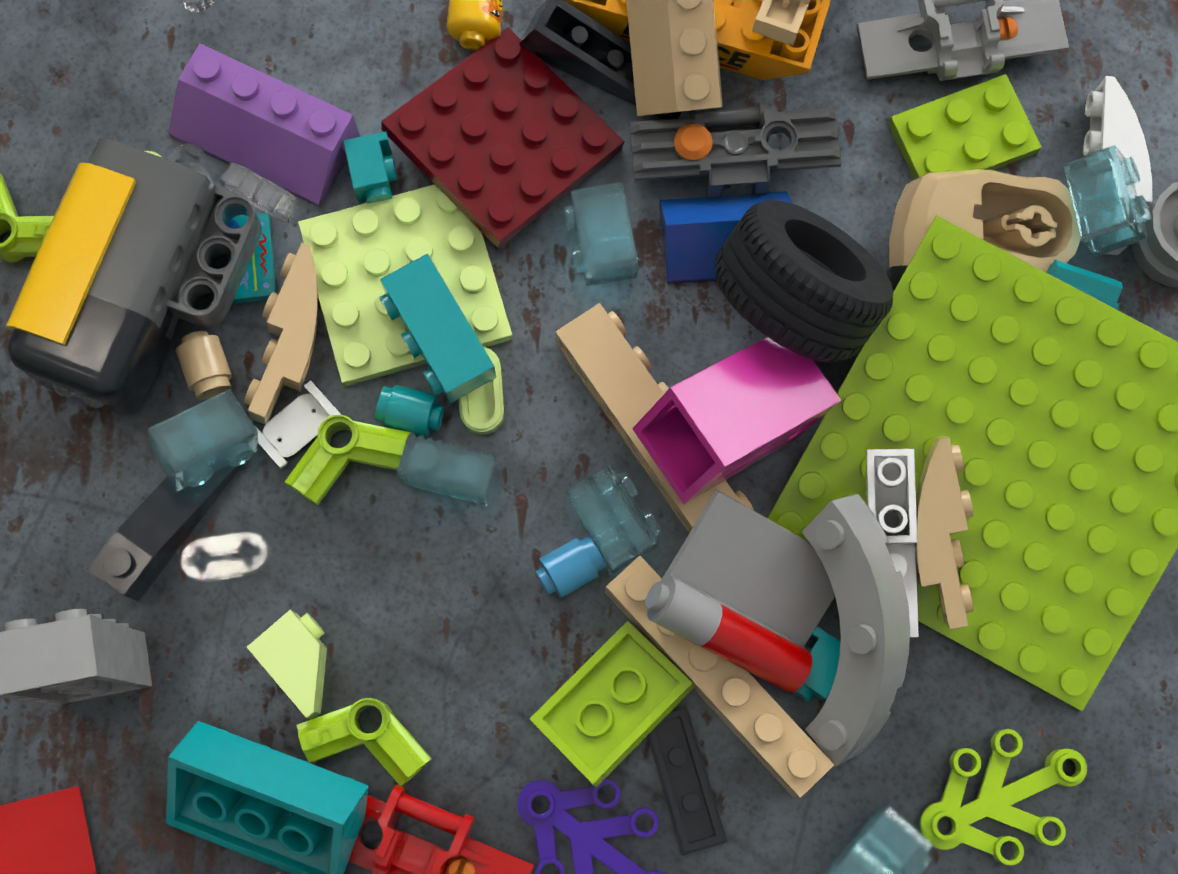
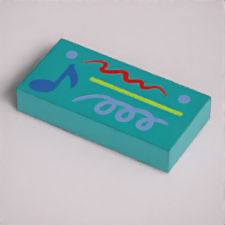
M268 212L257 214L262 225L261 236L233 300L234 304L267 301L272 292L278 294L272 222ZM235 216L229 222L228 227L234 229L242 227L248 221V216ZM228 255L229 262L231 261V255Z

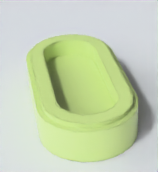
M486 347L483 348L495 366L497 378L459 398V412L462 423L467 430L477 435H488L495 432L504 420L501 365L498 356Z

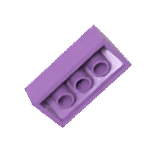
M200 43L178 79L168 131L170 137L318 207H321L347 160L343 140L360 137L353 114Z

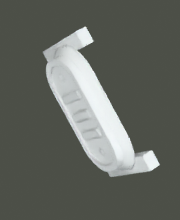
M311 380L304 385L309 393L298 396L268 421L262 433L256 426L249 431L281 469L288 464L283 457L294 455L316 437L321 423L327 417L341 415Z

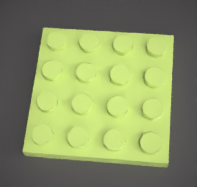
M435 184L394 195L392 199L369 204L364 203L298 221L303 242L309 245L316 272L317 293L341 382L344 387L426 364L421 354L413 358L401 337V334L406 332L407 329L400 317L393 321L391 320L379 297L386 294L380 281L381 278L427 253L482 346L489 347L513 340L482 232Z

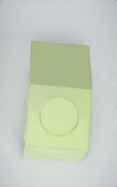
M289 610L249 644L247 648L306 718L314 719L321 714L327 648L319 638L325 632L308 613L300 617L297 613Z

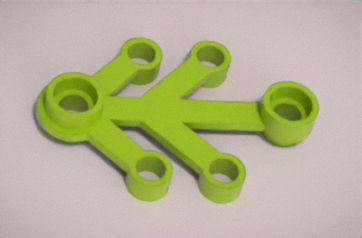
M1012 729L998 730L991 738L992 753L977 799L961 806L968 777L974 776L979 772L981 758L973 749H957L950 756L951 772L941 802L930 804L925 808L920 817L919 826L921 834L929 845L937 849L949 850L963 843L993 855L994 859L1001 864L1016 865L1024 856L1023 845L1017 838L1012 836L996 838L970 826V824L988 817L1034 835L1041 844L1050 846L1060 844L1066 835V829L1061 820L1050 816L1038 817L1011 805L1055 784L1065 787L1080 784L1087 774V764L1084 757L1073 749L1054 750L1047 756L1044 768L1003 786L1011 758L1021 752L1023 741L1021 736ZM1005 734L1013 740V748L1008 753L1000 747V739ZM964 753L972 759V767L967 772L963 771L958 765V759ZM1066 759L1072 760L1076 767L1075 773L1070 777L1062 769L1063 762ZM944 816L948 817L952 823V829L946 835L941 834L937 828L939 819ZM1047 822L1053 823L1056 829L1055 836L1050 840H1047L1042 832L1043 826ZM1009 841L1014 846L1015 851L1013 857L1006 860L1001 855V846Z

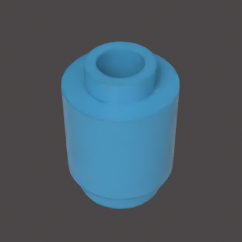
M587 536L580 541L574 538L539 558L538 560L542 568L535 571L548 595L556 592L560 598H563L598 578V572L606 568V564L592 539Z

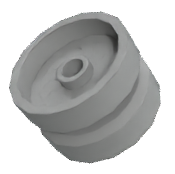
M1178 182L1172 183L1136 218L1134 223V239L1131 243V251L1138 266L1152 280L1168 287H1178Z

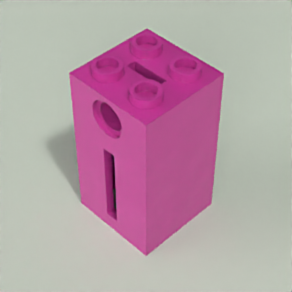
M766 337L670 387L632 429L683 504H686L799 438L837 405L841 399L812 359L794 353Z

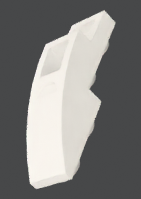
M1105 76L1094 91L1089 92L1086 100L1085 115L1090 117V130L1084 139L1083 154L1084 156H1089L1088 172L1102 174L1098 186V195L1100 198H1103V212L1098 218L1096 227L1097 237L1102 238L1101 254L1119 255L1133 242L1134 217L1140 215L1152 203V175L1149 154L1137 115L1116 78Z
M914 449L866 450V505L873 512L889 540L886 547L891 555L896 572L901 571L909 607L910 637H919Z

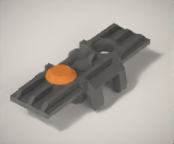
M764 102L758 103L757 107L711 111L692 110L690 111V118L629 123L634 181L707 176V198H720L721 191L725 185L752 183L754 195L767 194L771 171L841 167L842 164L835 108L772 112V109L768 107V103ZM758 125V129L710 133L706 129ZM785 134L790 141L789 147L784 150H774L767 144L770 135Z

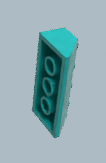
M198 721L168 756L166 824L291 874H344L365 820L369 786L352 778L313 765L310 762L276 751L268 746L234 735L226 730Z

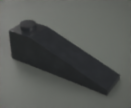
M546 0L537 9L519 44L534 52L552 66L636 105L630 43L566 1ZM681 112L655 115L664 119H678Z
M211 430L115 531L88 566L87 570L123 596L140 601L249 456Z

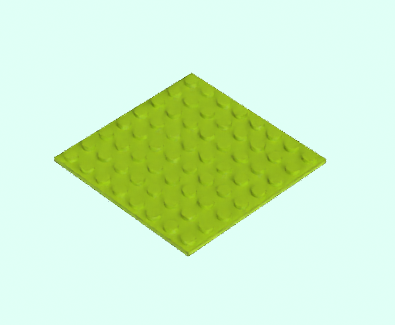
M936 215L893 292V305L890 312L863 345L838 390L837 395L841 401L823 417L768 519L807 540L802 531L831 500L859 494L866 503V450L914 449L915 488L917 492L925 459L934 439L943 436L949 437L951 445L958 444L960 447L964 471L957 473L960 491L968 490L973 507V517L966 518L968 530L950 533L951 540L959 539L964 566L957 567L960 585L968 584L974 611L966 613L968 626L949 629L944 623L937 584L921 587L917 582L918 621L1083 712L1178 548V342Z

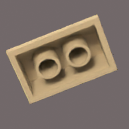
M626 0L637 116L723 107L714 0Z

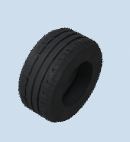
M770 199L750 206L715 257V277L719 288L737 312L774 342L812 360L839 362L855 356L890 312L893 305L891 281L880 264L863 246L821 216L789 202Z

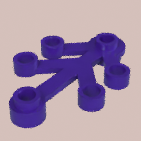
M607 779L603 780L597 787L591 786L560 791L549 781L537 780L527 784L522 789L517 801L518 812L522 820L526 824L535 827L539 856L536 874H541L542 867L547 863L557 865L560 874L565 873L563 864L560 860L556 859L553 826L570 838L575 874H594L591 855L616 874H665L658 870L644 871L603 840L604 838L629 834L649 837L658 829V817L655 812L648 808H639L631 815L580 822L565 811L591 804H597L599 807L606 809L614 807L620 799V789L615 782ZM605 784L612 786L615 790V797L609 803H603L597 797L599 787ZM544 795L549 799L550 807L547 812L539 814L532 809L531 803L535 796ZM641 813L649 814L653 820L651 829L646 832L639 831L635 826V820Z

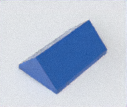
M768 192L763 195H754V193L722 195L720 198L694 197L660 200L667 284L715 281V257L749 207L770 199L792 203L788 192Z

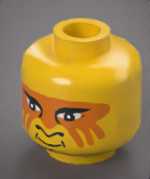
M449 0L447 16L448 33L455 40L459 41V44L465 49L478 50L483 45L485 46L487 42L499 37L501 34L503 1Z

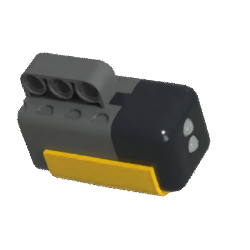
M100 138L89 163L82 162L78 164L6 324V327L12 331L8 344L10 360L29 377L44 387L55 390L60 396H71L85 401L91 407H102L116 413L129 414L139 410L147 400L173 339L179 319L202 327H213L223 322L228 315L261 236L262 225L254 207L246 198L217 188L206 175L195 169L111 139ZM235 216H248V221L242 227L236 229L228 227L229 222ZM219 255H231V261L226 267L221 269L211 268L212 262ZM206 294L214 295V301L210 307L204 310H195V302L199 297Z

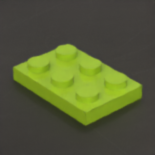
M1006 74L891 116L888 122L889 128L914 180L928 173L975 169L996 170L1033 156L1042 148Z
M627 621L529 719L597 787L695 686L690 679Z

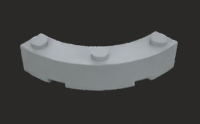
M859 494L831 500L802 531L813 546L828 574L835 594L840 619V657L835 680L824 706L805 729L835 767L862 753L876 738L891 714L889 710L893 704L897 689L902 687L909 656L910 621L904 580L901 571L896 572L893 560L886 547L889 540L884 530Z

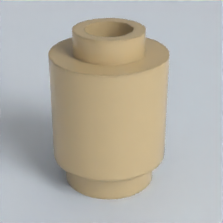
M196 331L184 336L181 339L182 344L175 351L189 391L195 392L198 400L212 399L230 391L231 385L229 380L232 378V374L219 337L208 335L207 331Z

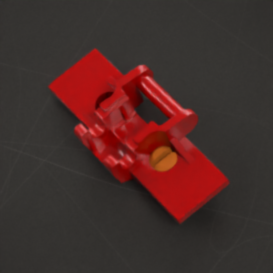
M395 785L387 803L368 795L365 820L349 859V862L372 871L371 874H531L535 866L532 863L469 837L475 817L468 814L460 817L405 794L406 789L399 785ZM400 813L455 835L450 849H445L396 828ZM374 820L378 821L383 832L382 841L377 849L369 848L365 845L362 838L364 827Z

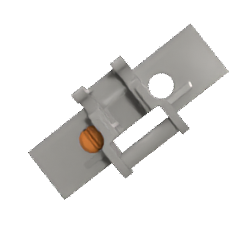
M918 0L919 14L857 24L867 80L927 71L928 74L936 73L940 81L998 73L1004 67L1005 59L1066 51L1069 48L1059 0ZM980 1L987 2L985 9L981 10L978 20L950 24L948 15L935 12V8ZM915 35H923L930 40L932 48L925 52H917L910 47L909 39Z

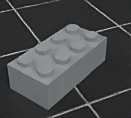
M72 609L56 613V621L37 624L36 619L10 621L4 624L5 631L0 632V697L62 705L152 687L145 632L129 628V623L117 624L116 619H102V614L87 615V609Z

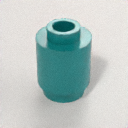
M397 384L394 388L384 386L378 398L375 420L384 422L387 428L411 432V434L427 438L431 430H439L444 414V405L438 404V395L436 396L433 393Z

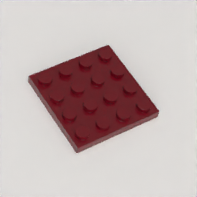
M509 27L503 30L499 37L491 39L485 46L480 47L381 121V130L383 132L386 131L387 136L498 249L619 153L624 144V141L534 52L519 44L521 39Z

